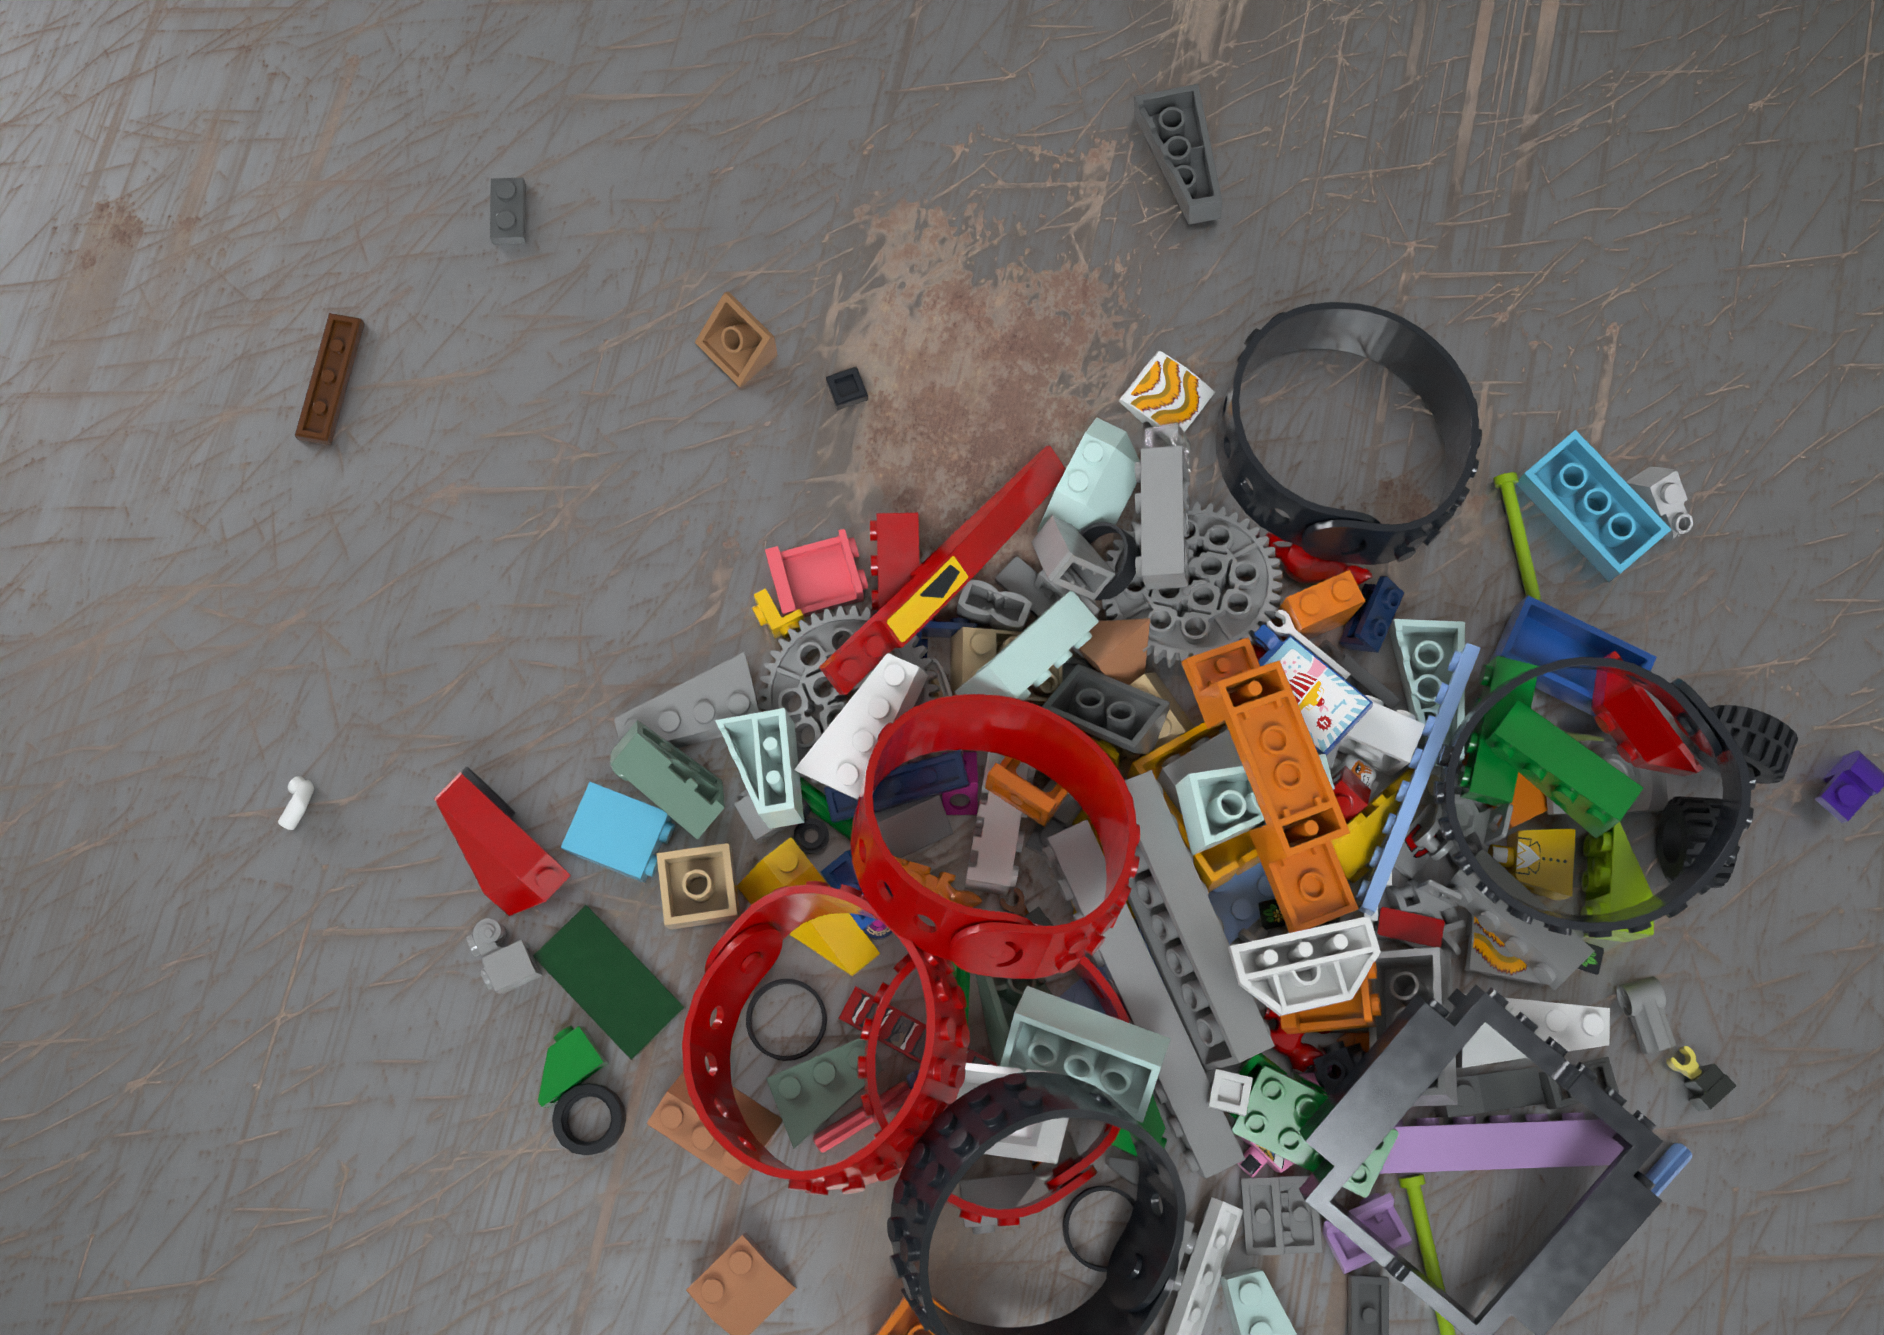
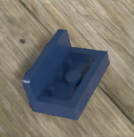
M1380 576L1377 584H1364L1361 593L1365 603L1347 622L1339 641L1345 649L1379 653L1404 595V592L1387 576Z

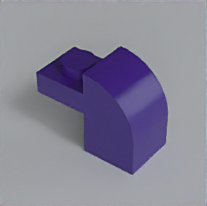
M1860 751L1851 752L1844 755L1822 779L1827 785L1814 799L1839 822H1848L1870 796L1878 794L1884 787V772Z

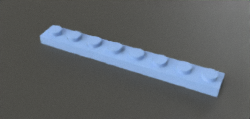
M1466 643L1461 652L1455 650L1447 668L1453 674L1449 684L1442 682L1434 701L1440 704L1435 717L1432 715L1428 716L1421 734L1427 737L1423 749L1416 747L1411 762L1408 767L1414 769L1409 782L1403 780L1397 792L1395 800L1401 802L1397 814L1389 813L1382 833L1388 835L1383 848L1376 846L1369 862V866L1375 868L1370 881L1363 879L1355 899L1361 901L1358 911L1372 916L1377 910L1481 649L1480 647Z

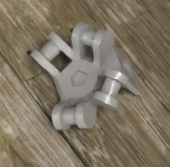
M1431 774L1428 779V790L1432 796H1434L1433 783L1434 781H1440L1441 774ZM1456 774L1454 788L1457 818L1464 837L1468 836L1466 842L1475 856L1482 849L1487 852L1488 845L1507 836L1513 805L1507 803L1494 809L1493 807L1488 808L1485 803L1460 797L1462 786H1458L1459 774ZM1437 804L1433 821L1416 836L1413 842L1418 847L1424 846L1430 852L1429 857L1435 862L1450 851L1452 860L1457 864L1452 855L1458 851L1452 840L1446 841L1445 839L1439 842L1434 837L1440 829L1437 819L1443 817L1441 804ZM1502 816V821L1498 830H1493L1494 825L1498 823L1499 819Z
M1416 879L1406 881V886L1400 888L1394 885L1387 887V897L1394 909L1443 920V916L1446 925L1444 924L1440 948L1449 958H1456L1461 953L1459 945L1448 932L1467 926L1464 919H1459L1455 909L1456 906H1459L1457 902L1461 901L1463 895L1433 880H1427L1419 884ZM1412 899L1416 904L1407 907L1405 901ZM1378 909V921H1375V935L1377 940H1398L1415 949L1433 948L1431 946H1426L1422 944H1417L1413 942L1378 935L1377 930L1381 909Z

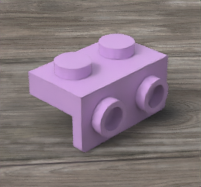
M1379 1193L1372 1194L1360 1202L1361 1206L1349 1211L1395 1251L1411 1245L1412 1239L1393 1206L1395 1199L1391 1193L1380 1196ZM1328 1220L1324 1222L1323 1236L1343 1274L1375 1261Z

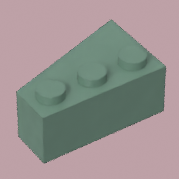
M637 720L611 751L610 765L614 773L621 779L631 782L697 840L725 808L722 780Z
M858 1038L766 1078L793 1149L803 1143L865 1087L864 1079H858L857 1059L858 1056H864L865 1040ZM877 1052L875 1054L876 1076L883 1071Z

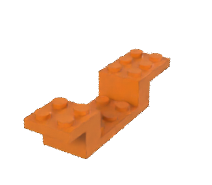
M1249 637L1181 661L1207 728L1226 723L1266 822V825L1249 831V834L1289 933L1310 929L1358 910L1359 908L1331 840L1350 834V831L1280 660L1260 667Z

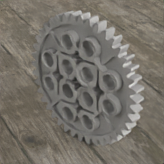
M1195 502L1192 510L1187 509L1189 535L1192 536L1189 539H1184V541L1188 542L1189 548L1188 587L1146 590L1142 577L1137 578L1135 574L1133 580L1123 592L1111 599H1102V607L1106 609L1107 621L1150 618L1148 646L1142 651L1145 652L1147 650V656L1153 652L1154 663L1156 664L1163 657H1166L1168 667H1172L1176 660H1180L1181 667L1184 669L1181 661L1188 657L1249 637L1252 645V638L1257 639L1254 633L1263 624L1266 625L1268 621H1271L1270 619H1275V613L1277 612L1275 607H1280L1281 596L1279 595L1282 594L1283 585L1280 583L1282 582V571L1279 570L1280 560L1275 558V548L1268 547L1269 538L1267 536L1260 537L1259 527L1250 529V519L1247 518L1239 523L1238 512L1227 517L1226 507L1223 506L1218 513H1215L1212 503H1209L1205 511L1201 510L1199 502ZM1132 521V532L1127 530L1124 531L1129 533L1136 541L1135 526L1140 524L1135 521ZM1116 539L1113 541L1114 550L1107 551L1108 561H1106L1108 566L1115 572L1113 578L1121 568L1125 552L1124 542ZM1224 541L1226 542V544L1215 545L1213 544V542ZM1140 545V546H1138L1139 556H1141V545ZM1198 552H1202L1200 557H1195ZM1208 570H1215L1219 572L1215 575L1205 574V572ZM1228 575H1229V589L1226 591V593H1224V596H1223V599H1222V603H1221V593H1220V592H1222V591H1223V588L1226 587V583H1227V579H1228ZM1243 576L1251 577L1252 580L1248 582L1240 581L1239 578ZM1135 586L1143 588L1138 592L1129 591L1130 588ZM1167 593H1174L1177 595L1176 597L1171 599L1163 597V595ZM1199 600H1209L1211 603L1199 605L1196 602ZM1235 606H1241L1245 608V610L1241 612H1234L1231 610V608ZM1182 611H1186L1184 617H1178ZM1158 623H1166L1169 625L1167 628L1157 629L1154 627ZM1191 630H1200L1203 632L1201 635L1192 636L1188 634V632Z
M838 606L836 616L828 608L825 609L823 620L815 613L811 614L812 625L800 620L801 632L798 633L790 628L788 633L791 640L789 642L783 639L778 640L783 650L781 652L771 650L770 652L776 659V662L764 664L771 671V674L760 676V680L768 684V688L758 690V694L767 697V701L758 704V707L766 711L786 709L795 724L798 763L801 762L829 727L833 717L841 712L847 704L842 701L847 698V695H840L835 688H833V692L828 697H821L819 692L820 686L828 679L819 669V666L838 649V641L842 636H852L873 616V610L866 607L862 616L859 608L856 606H852L849 615L845 608ZM916 635L902 649L894 648L891 651L896 652L898 658L920 667L928 675L914 706L934 700L931 694L941 691L939 686L930 684V681L938 677V673L927 671L934 664V661L931 658L922 659L928 651L925 646L914 648L919 641V637ZM813 649H819L820 660L815 665L809 666L806 660L808 653ZM870 671L864 677V679L860 683H858L850 692L855 694L857 690L860 688V686L864 683V681L868 678V676L872 673V671ZM799 694L802 699L801 706L797 711L791 712L788 707L789 699L793 695ZM815 704L824 707V710L820 712V721L810 716L815 711ZM807 726H812L815 731L814 739L810 743L804 744L801 740V733ZM907 761L905 763H902L901 765H907L910 763L909 761ZM800 773V777H803V778H806V777H807V776H805V775H803V774ZM811 779V782H812V783H815V784H818V783H819V782H817V781Z

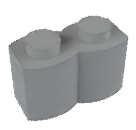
M970 580L963 587L960 595L957 615L960 618L969 619L970 623L978 624L977 626L989 625L994 630L1023 632L1032 603L1020 594L1008 591L999 592L995 587L984 581Z

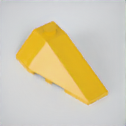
M790 837L765 856L737 887L752 905L780 887L806 885L807 881H821L825 883L826 881L792 837ZM850 913L828 914L803 923L789 934L852 977L880 955V952L864 931L860 929Z

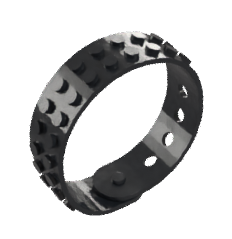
M1324 302L1308 304L1287 312L1278 313L1262 329L1256 328L1244 342L1246 348L1237 359L1238 365L1221 403L1215 435L1216 455L1222 477L1231 495L1244 512L1259 526L1280 539L1302 547L1311 556L1328 561L1362 565L1384 564L1395 560L1401 562L1412 557L1416 553V549L1423 543L1428 547L1440 535L1441 529L1452 519L1457 508L1466 499L1470 489L1465 486L1468 480L1473 479L1477 472L1479 460L1476 459V454L1482 440V430L1479 429L1477 401L1473 396L1465 375L1448 351L1426 331L1407 319L1374 306L1358 303ZM1304 349H1331L1351 352L1378 362L1405 380L1424 400L1440 428L1446 452V476L1438 508L1427 516L1409 523L1381 524L1371 515L1322 506L1305 500L1285 488L1267 472L1254 455L1246 439L1240 417L1239 404L1242 380L1264 361L1283 353ZM1246 478L1250 481L1253 490L1248 485ZM1275 508L1284 511L1290 518L1280 515Z
M1576 657L1562 659L1522 672L1503 682L1468 713L1454 733L1449 745L1442 744L1436 762L1437 765L1442 766L1440 781H1434L1433 783L1434 803L1441 804L1443 817L1437 820L1443 838L1446 841L1452 840L1458 851L1452 856L1463 873L1467 876L1473 873L1479 880L1475 887L1494 904L1500 899L1507 903L1506 911L1510 915L1530 925L1533 919L1544 922L1543 927L1548 928V931L1570 936L1572 929L1583 931V933L1588 934V937L1595 938L1611 937L1612 931L1628 929L1629 933H1635L1651 928L1650 922L1665 915L1668 918L1678 915L1688 907L1687 901L1697 893L1703 895L1716 883L1717 878L1715 876L1724 864L1728 866L1733 862L1740 850V846L1737 845L1744 829H1749L1754 814V809L1750 807L1751 790H1755L1753 769L1747 767L1743 753L1737 743L1698 693L1680 678H1676L1669 683L1663 677L1634 663L1613 658ZM1565 669L1599 670L1618 675L1643 687L1670 712L1676 724L1686 736L1690 737L1708 756L1717 759L1720 767L1723 786L1722 805L1714 830L1700 854L1666 888L1648 900L1616 912L1593 915L1563 914L1532 906L1511 896L1483 870L1470 850L1457 818L1454 788L1455 775L1463 747L1471 732L1494 704L1528 680L1552 671Z
M1023 1072L1008 1074L983 1083L955 1100L930 1124L912 1149L895 1183L891 1204V1217L887 1220V1233L894 1253L889 1256L891 1267L897 1279L902 1278L904 1288L901 1289V1292L926 1332L930 1330L934 1335H1145L1169 1296L1176 1280L1179 1263L1178 1254L1183 1242L1186 1218L1184 1189L1177 1168L1167 1151L1106 1092L1095 1085L1058 1073ZM1051 1119H1093L1109 1123L1130 1132L1138 1156L1139 1179L1137 1198L1131 1217L1110 1256L1106 1280L1089 1300L1060 1318L1042 1324L1023 1327H995L973 1323L951 1315L933 1303L929 1286L928 1265L929 1250L935 1226L947 1199L960 1179L987 1150L1017 1130ZM1159 1196L1161 1198L1163 1206L1162 1213L1159 1207Z

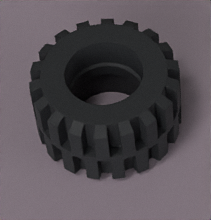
M1737 705L1710 707L1742 751L1747 767L1753 769L1755 783L1770 784L1782 781L1798 742L1796 732L1781 720L1756 709ZM1694 744L1693 753L1697 758L1710 768L1721 773L1717 759L1711 758Z
M1675 796L1667 802L1659 822L1657 849L1663 875L1670 884L1692 864L1707 843L1717 823L1722 799ZM1737 856L1730 865L1724 864L1716 874L1717 881L1711 888H1721L1729 881L1735 868Z

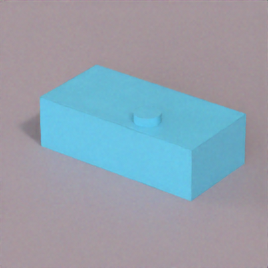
M1576 430L1527 470L1516 484L1608 582L1621 574L1672 530Z

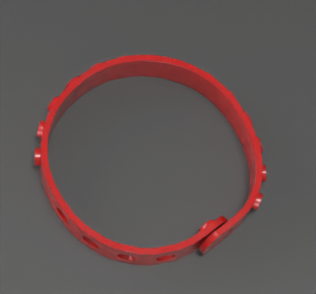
M909 953L893 967L898 974L890 985L882 982L872 1000L878 1006L872 1019L865 1017L860 1036L861 1040L866 1041L864 1056H858L857 1059L858 1079H864L866 1094L861 1095L860 1099L865 1117L872 1116L878 1132L874 1134L875 1138L888 1125L877 1091L875 1066L877 1039L882 1019L892 997L901 983L916 969ZM1084 956L1073 970L1098 999L1106 1015L1129 1023L1126 1011L1113 988L1094 964ZM1105 1123L1099 1136L1085 1152L1075 1160L1072 1157L1065 1159L1052 1169L1053 1175L1044 1182L1049 1192L1030 1203L1014 1208L993 1209L968 1202L952 1193L946 1203L960 1209V1218L980 1224L984 1216L997 1218L998 1226L1020 1225V1217L1032 1215L1050 1207L1094 1177L1098 1172L1092 1163L1114 1142L1121 1128Z

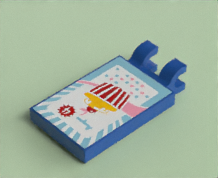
M1263 624L1254 633V636L1257 638L1255 642L1267 651L1258 661L1260 667L1280 660L1319 755L1326 754L1327 756L1373 707V702L1291 635L1282 642L1272 630Z

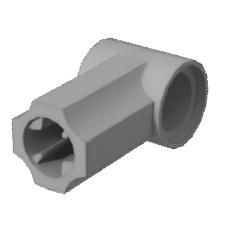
M1651 976L1617 986L1616 996L1623 1013L1631 1019L1642 1053L1648 1054L1676 1046L1663 1009L1666 1006V995L1659 980Z

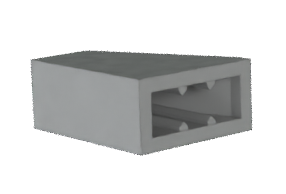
M1055 516L1050 517L1031 541L1050 582L1092 600L1096 599L1115 575V572L1072 524Z

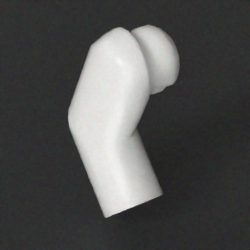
M296 776L289 782L288 791L294 795L278 820V823L288 830L296 828L314 792L312 782L305 780L302 776Z

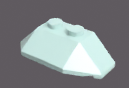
M1096 417L1085 432L1058 483L1039 525L1038 533L1051 516L1072 524L1079 532L1092 524L1100 522L1116 525L1137 484L1135 462H1140L1126 431Z

